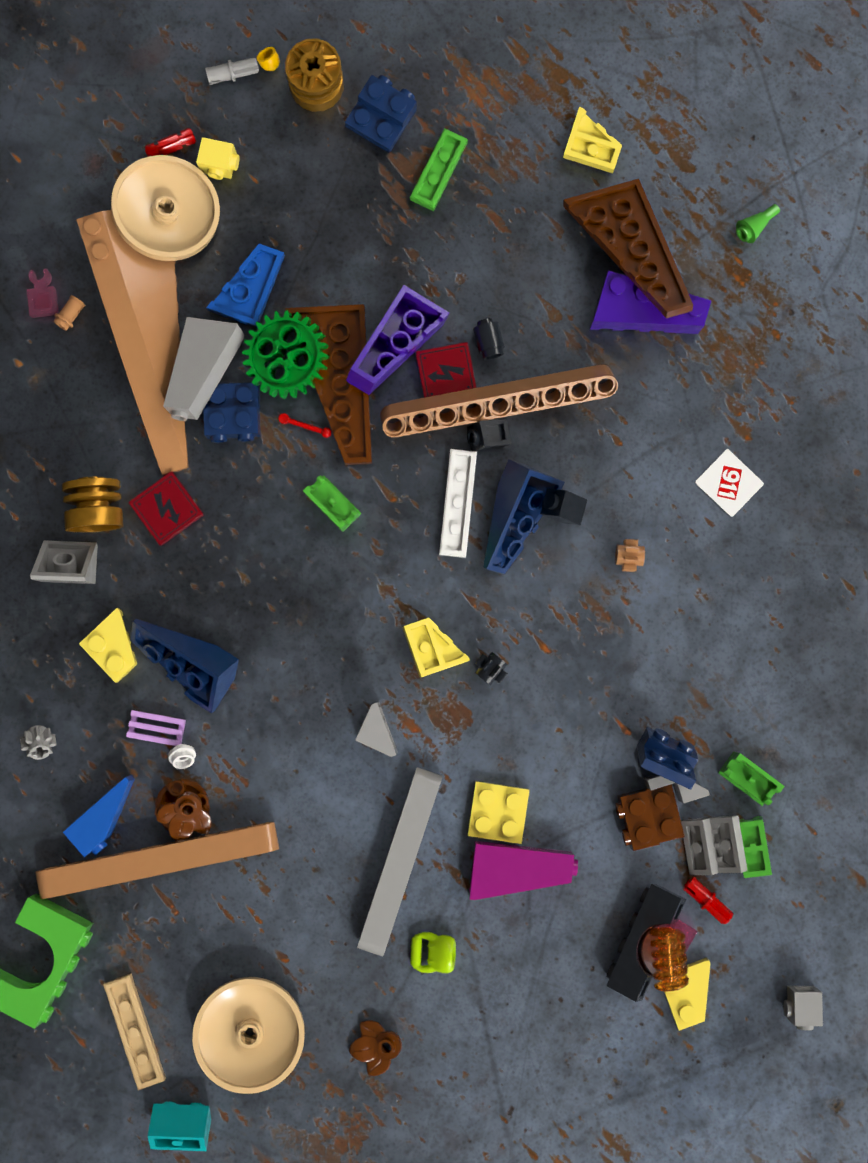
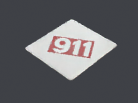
M726 449L695 482L731 517L764 485L729 449Z

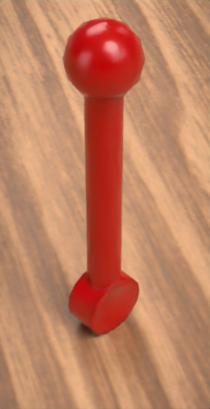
M286 413L280 414L278 418L281 424L290 423L320 433L324 438H328L332 434L329 428L322 429L291 419Z

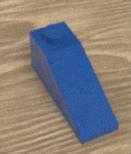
M132 775L121 780L63 832L83 857L91 853L96 856L108 846L105 841L112 836L135 778Z

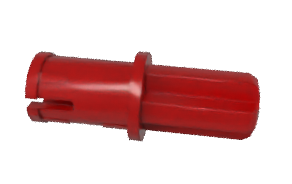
M691 877V880L689 879L682 889L700 904V908L702 910L705 908L721 924H727L732 919L733 912L715 897L716 893L714 891L711 893L696 877Z

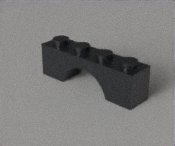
M651 884L650 888L646 887L640 898V902L643 904L639 913L635 912L630 920L629 927L632 929L628 938L624 937L618 947L620 956L617 963L613 962L607 972L606 977L609 979L607 987L635 1002L643 1000L653 977L643 959L642 949L644 940L648 933L657 926L676 924L687 899L657 884Z

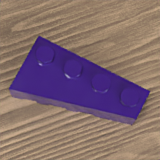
M608 271L603 282L590 330L612 329L614 331L639 330V332L663 331L664 333L698 334L705 325L712 300L689 294L693 303V310L665 318L628 276Z
M403 285L350 369L346 382L370 395L444 325L450 313Z

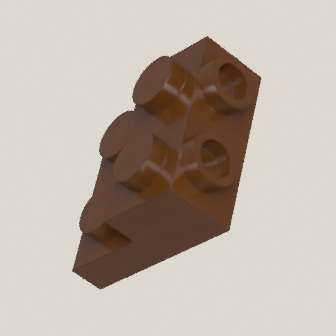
M672 784L654 790L646 788L617 795L619 802L615 803L618 818H623L625 829L622 830L625 846L630 845L633 851L685 837Z

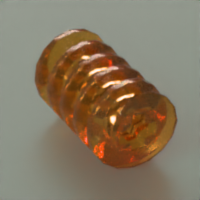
M670 927L651 929L649 934L658 938L651 940L650 945L659 948L652 951L651 956L660 959L652 963L653 968L660 969V971L653 973L654 979L661 980L655 983L654 987L664 992L676 991L686 987L689 983V978L686 975L688 973V966L685 964L687 962V955L685 954L687 948L684 943L685 933Z

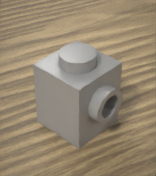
M787 986V1000H784L783 1004L785 1017H788V1020L800 1030H813L814 1026H823L822 992L815 986Z

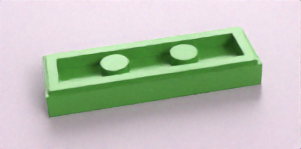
M444 128L410 196L411 201L432 211L435 210L468 143L467 138Z

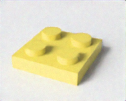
M475 781L467 835L522 844L529 789Z

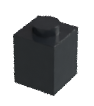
M547 488L540 514L560 523L581 525L587 499L567 490Z

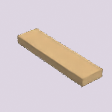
M132 973L105 982L103 985L137 1089L141 1090L165 1081L166 1077Z

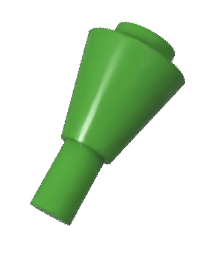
M773 204L764 212L739 220L736 223L738 238L747 243H754L769 220L780 212L779 207Z

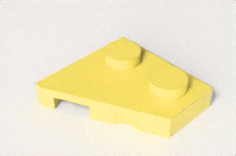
M579 107L563 158L613 173L622 145L614 137L609 136L606 133V129L599 123L593 122L586 115L587 111Z

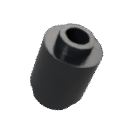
M492 318L478 321L477 326L473 328L478 352L482 355L483 360H491L504 355L503 348L505 346L499 323L493 322Z

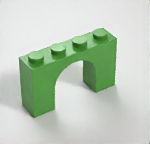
M38 894L27 898L15 923L43 937L51 946L54 955V966L50 976L42 982L31 983L0 969V1011L34 1029L42 1022L47 1023L54 1011V1007L51 1005L55 997L59 998L67 986V982L64 979L68 972L72 973L80 960V957L77 956L80 948H85L93 935L90 932L93 922L48 899H40Z

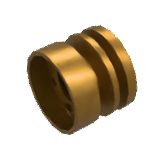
M317 38L305 39L295 44L288 52L285 61L286 76L295 102L302 108L312 112L325 111L333 107L340 100L344 90L341 61L336 49L328 42Z
M94 476L64 482L62 484V491L70 493V495L64 496L63 502L76 505V508L64 512L65 531L101 532L124 527L122 509L109 505V503L121 499L120 493L112 492L121 488L120 481L118 479Z

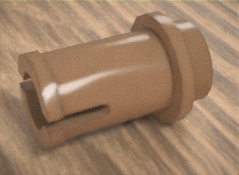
M71 295L59 314L55 313L53 322L67 331L68 328L73 327V321L86 305Z

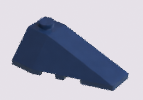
M508 460L498 483L483 565L485 569L502 574L507 572L523 550V542L530 532L535 533L539 528L537 523L543 516L540 512L547 488L562 490L564 481L527 465Z
M139 619L133 621L130 641L153 663L159 662L168 672L166 676L172 682L177 680L186 689L184 694L191 701L212 714L235 679L239 659L217 645Z

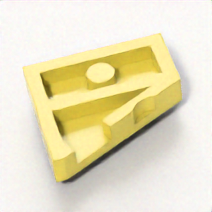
M116 608L79 643L115 683H118L137 665L135 654L131 649L129 633L126 631L122 618L123 613L119 608Z
M430 618L402 627L420 678L470 661L469 657L452 643L453 641L446 634H443Z
M708 958L658 975L679 1031L705 1021L710 961Z

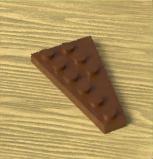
M639 179L563 200V207L665 318L693 310L692 300Z
M365 305L285 308V310L291 312L292 318L296 312L302 315V320L306 316L311 319L310 325L316 323L320 327L317 333L322 332L326 336L320 342L329 345V348L322 351V353L330 356L329 359L322 360V364L327 367V370H319L318 373L323 379L314 378L313 382L315 383L317 393L345 465L372 464L369 395L346 382L350 369L367 344ZM303 343L300 348H304L306 343ZM305 354V355H303V356H304L305 362H306V364H307V362H308V355Z

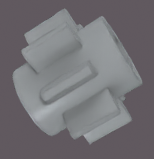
M41 725L33 726L24 731L25 738L20 739L21 750H26L27 757L33 759L46 758L49 754L53 753L52 747L57 745L55 734H51L50 728Z

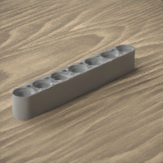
M416 768L357 946L359 949L382 957L385 953L442 780V775Z

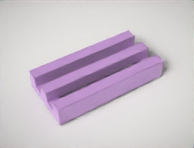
M131 710V721H129V731L126 737L172 746L182 744L186 724L185 719ZM141 717L179 724V728L173 729L137 722V719ZM141 728L177 735V738L175 740L137 733L135 729Z

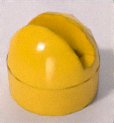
M273 47L264 48L257 55V61L264 70L274 71L278 68L280 59Z

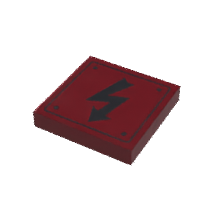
M468 342L416 352L424 398L477 388Z
M172 471L128 502L160 546L204 516V513Z

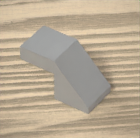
M657 774L643 778L646 788L649 790L673 784L678 800L682 803L710 795L707 789L696 783L690 790Z

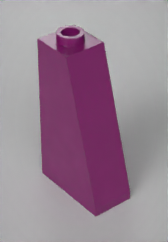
M475 841L469 899L479 900L572 883V876H577L578 859H574V854L570 851Z

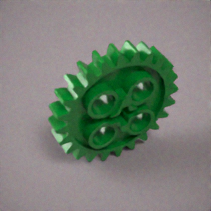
M286 310L282 318L281 314L275 311L273 320L265 315L266 324L262 325L256 322L259 330L257 332L249 330L248 332L253 339L244 340V343L250 346L249 350L242 351V354L249 357L248 360L242 362L243 365L251 367L246 372V375L249 377L255 376L252 384L256 386L261 384L260 390L264 393L269 390V395L272 397H276L279 392L280 397L286 399L289 392L293 398H297V390L307 394V385L313 388L316 387L313 382L314 378L323 379L318 373L319 370H327V367L322 364V360H327L330 356L322 353V351L329 348V345L320 342L326 336L322 332L317 333L320 327L316 323L310 325L311 319L306 316L302 320V315L299 312H296L292 318L291 312ZM296 331V339L293 342L287 343L288 334ZM272 343V352L269 355H264L265 346ZM303 343H306L304 348H300ZM285 350L289 351L286 360L283 359ZM307 354V364H305L304 366H299V358L302 355ZM267 362H271L268 367H265ZM284 367L285 373L283 377L276 379V370Z

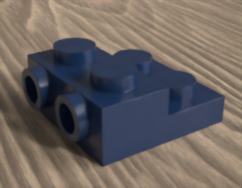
M371 75L358 95V102L346 119L345 127L390 153L417 111V101L414 100L415 96L407 89L403 88L401 91L393 88L392 82L387 77L380 75L377 78Z
M252 383L217 385L204 409V435L207 439H211V442L223 443L227 442V438H238V441L249 442L254 441V437H261L259 385L256 386Z
M647 727L637 744L640 766L691 790L696 782L693 769L698 762L695 747L685 740L677 741L671 738L667 732L656 728L653 730Z

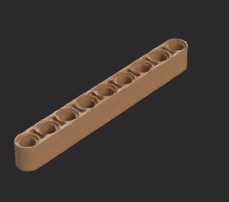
M596 365L389 404L382 409L380 418L383 431L387 436L401 437L607 398L617 391L618 382L608 366ZM608 378L605 383L598 384L602 379ZM582 383L579 388L572 389L575 384ZM556 388L553 393L546 394L549 389ZM529 393L527 398L520 399L522 394ZM503 398L502 402L493 403L496 399ZM477 403L476 407L467 408L469 404ZM445 408L451 409L448 413H441ZM419 413H424V414H425V415H424L423 417H421V418H415V417H414L416 414H419ZM392 418H397V419H399V420H398L397 422H395V423H389V422H388V421H389L390 419H392Z
M267 822L189 838L180 842L175 841L38 870L35 873L40 899H46L278 850L279 843L275 823Z

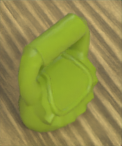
M422 932L415 934L411 938L410 964L414 969L421 973L436 971L450 973L454 970L456 942L453 937ZM422 939H426L429 941L427 945L428 964L422 966Z

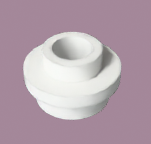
M185 744L175 746L168 754L170 763L177 769L190 767L196 757L195 749Z

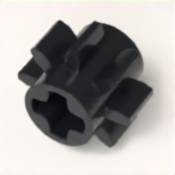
M493 652L488 657L482 654L475 663L479 667L475 673L490 686L494 681L500 684L508 674L504 671L508 664Z

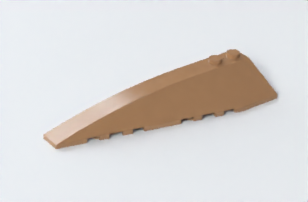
M111 210L100 211L76 219L104 308L161 474L165 476L171 471L177 472L187 469L188 453L185 421L173 419L171 414L163 407L180 345L179 309L176 291L177 277L175 275L176 261L156 260L134 250L124 241L116 229Z

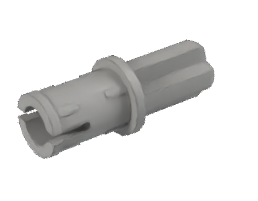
M256 58L237 62L228 60V63L205 68L210 85L229 80L235 82L238 77L259 72Z

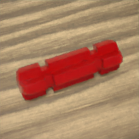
M187 128L180 131L181 134L179 135L175 133L158 140L156 145H154V142L146 145L144 148L147 157L161 154L168 155L182 149V145L186 144V146L194 144L196 139L192 130Z

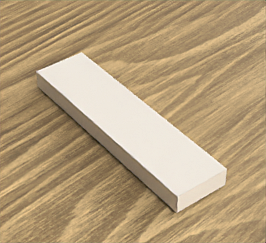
M450 449L439 555L466 558L476 451Z

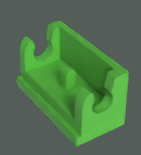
M320 475L316 478L317 481L312 486H307L303 492L343 532L361 515V512L325 476L322 477Z
M734 751L718 772V774L761 806L764 804L770 805L773 802L771 800L772 796L775 793H780L785 787L744 755Z
M757 816L750 820L739 819L748 870L743 872L744 878L772 875L763 817Z

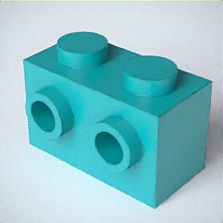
M174 1102L153 1104L147 1135L150 1149L206 1151L211 1125L209 1106L201 1103L180 1105Z

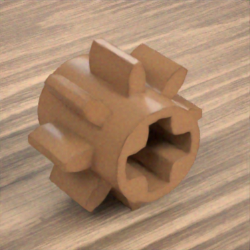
M637 539L623 540V545L617 544L615 564L622 565V571L635 572L637 566L644 565L645 547L638 546Z

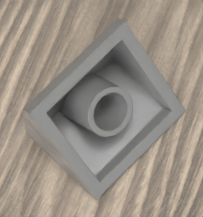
M44 540L30 574L31 579L40 582L96 584L97 542Z
M376 702L371 705L355 741L392 757L397 755L398 751L380 702Z

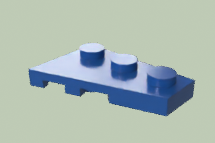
M258 244L239 267V271L230 282L224 285L221 293L214 301L210 302L206 309L257 328L256 322L261 320L285 257L284 252Z

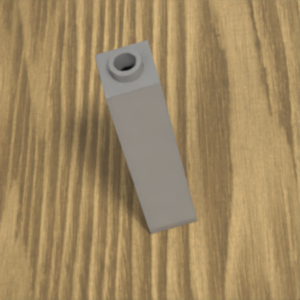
M186 318L163 405L173 419L179 421H187V419L198 420L244 340L245 334L237 323Z

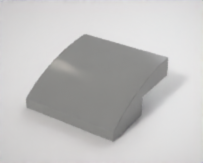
M738 816L707 817L681 821L690 875H714L717 873H742L748 871Z

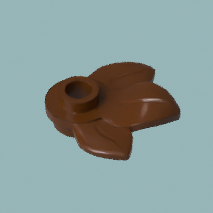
M193 792L182 793L176 798L175 802L162 805L157 813V821L165 824L169 823L170 836L177 842L188 839L193 831L207 835L211 829V816L202 808L201 799ZM189 805L192 808H185L184 806Z
M374 1020L360 1022V1030L363 1036L356 1039L350 1045L349 1053L356 1060L367 1062L368 1075L377 1076L389 1069L391 1059L396 1058L401 1052L402 1042L397 1033L386 1031L379 1022ZM384 1042L390 1044L391 1050L384 1046Z

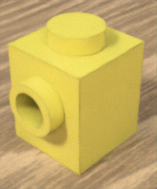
M202 137L196 163L198 168L211 178L222 180L223 177L231 179L233 170L237 171L239 155L236 153L232 143Z

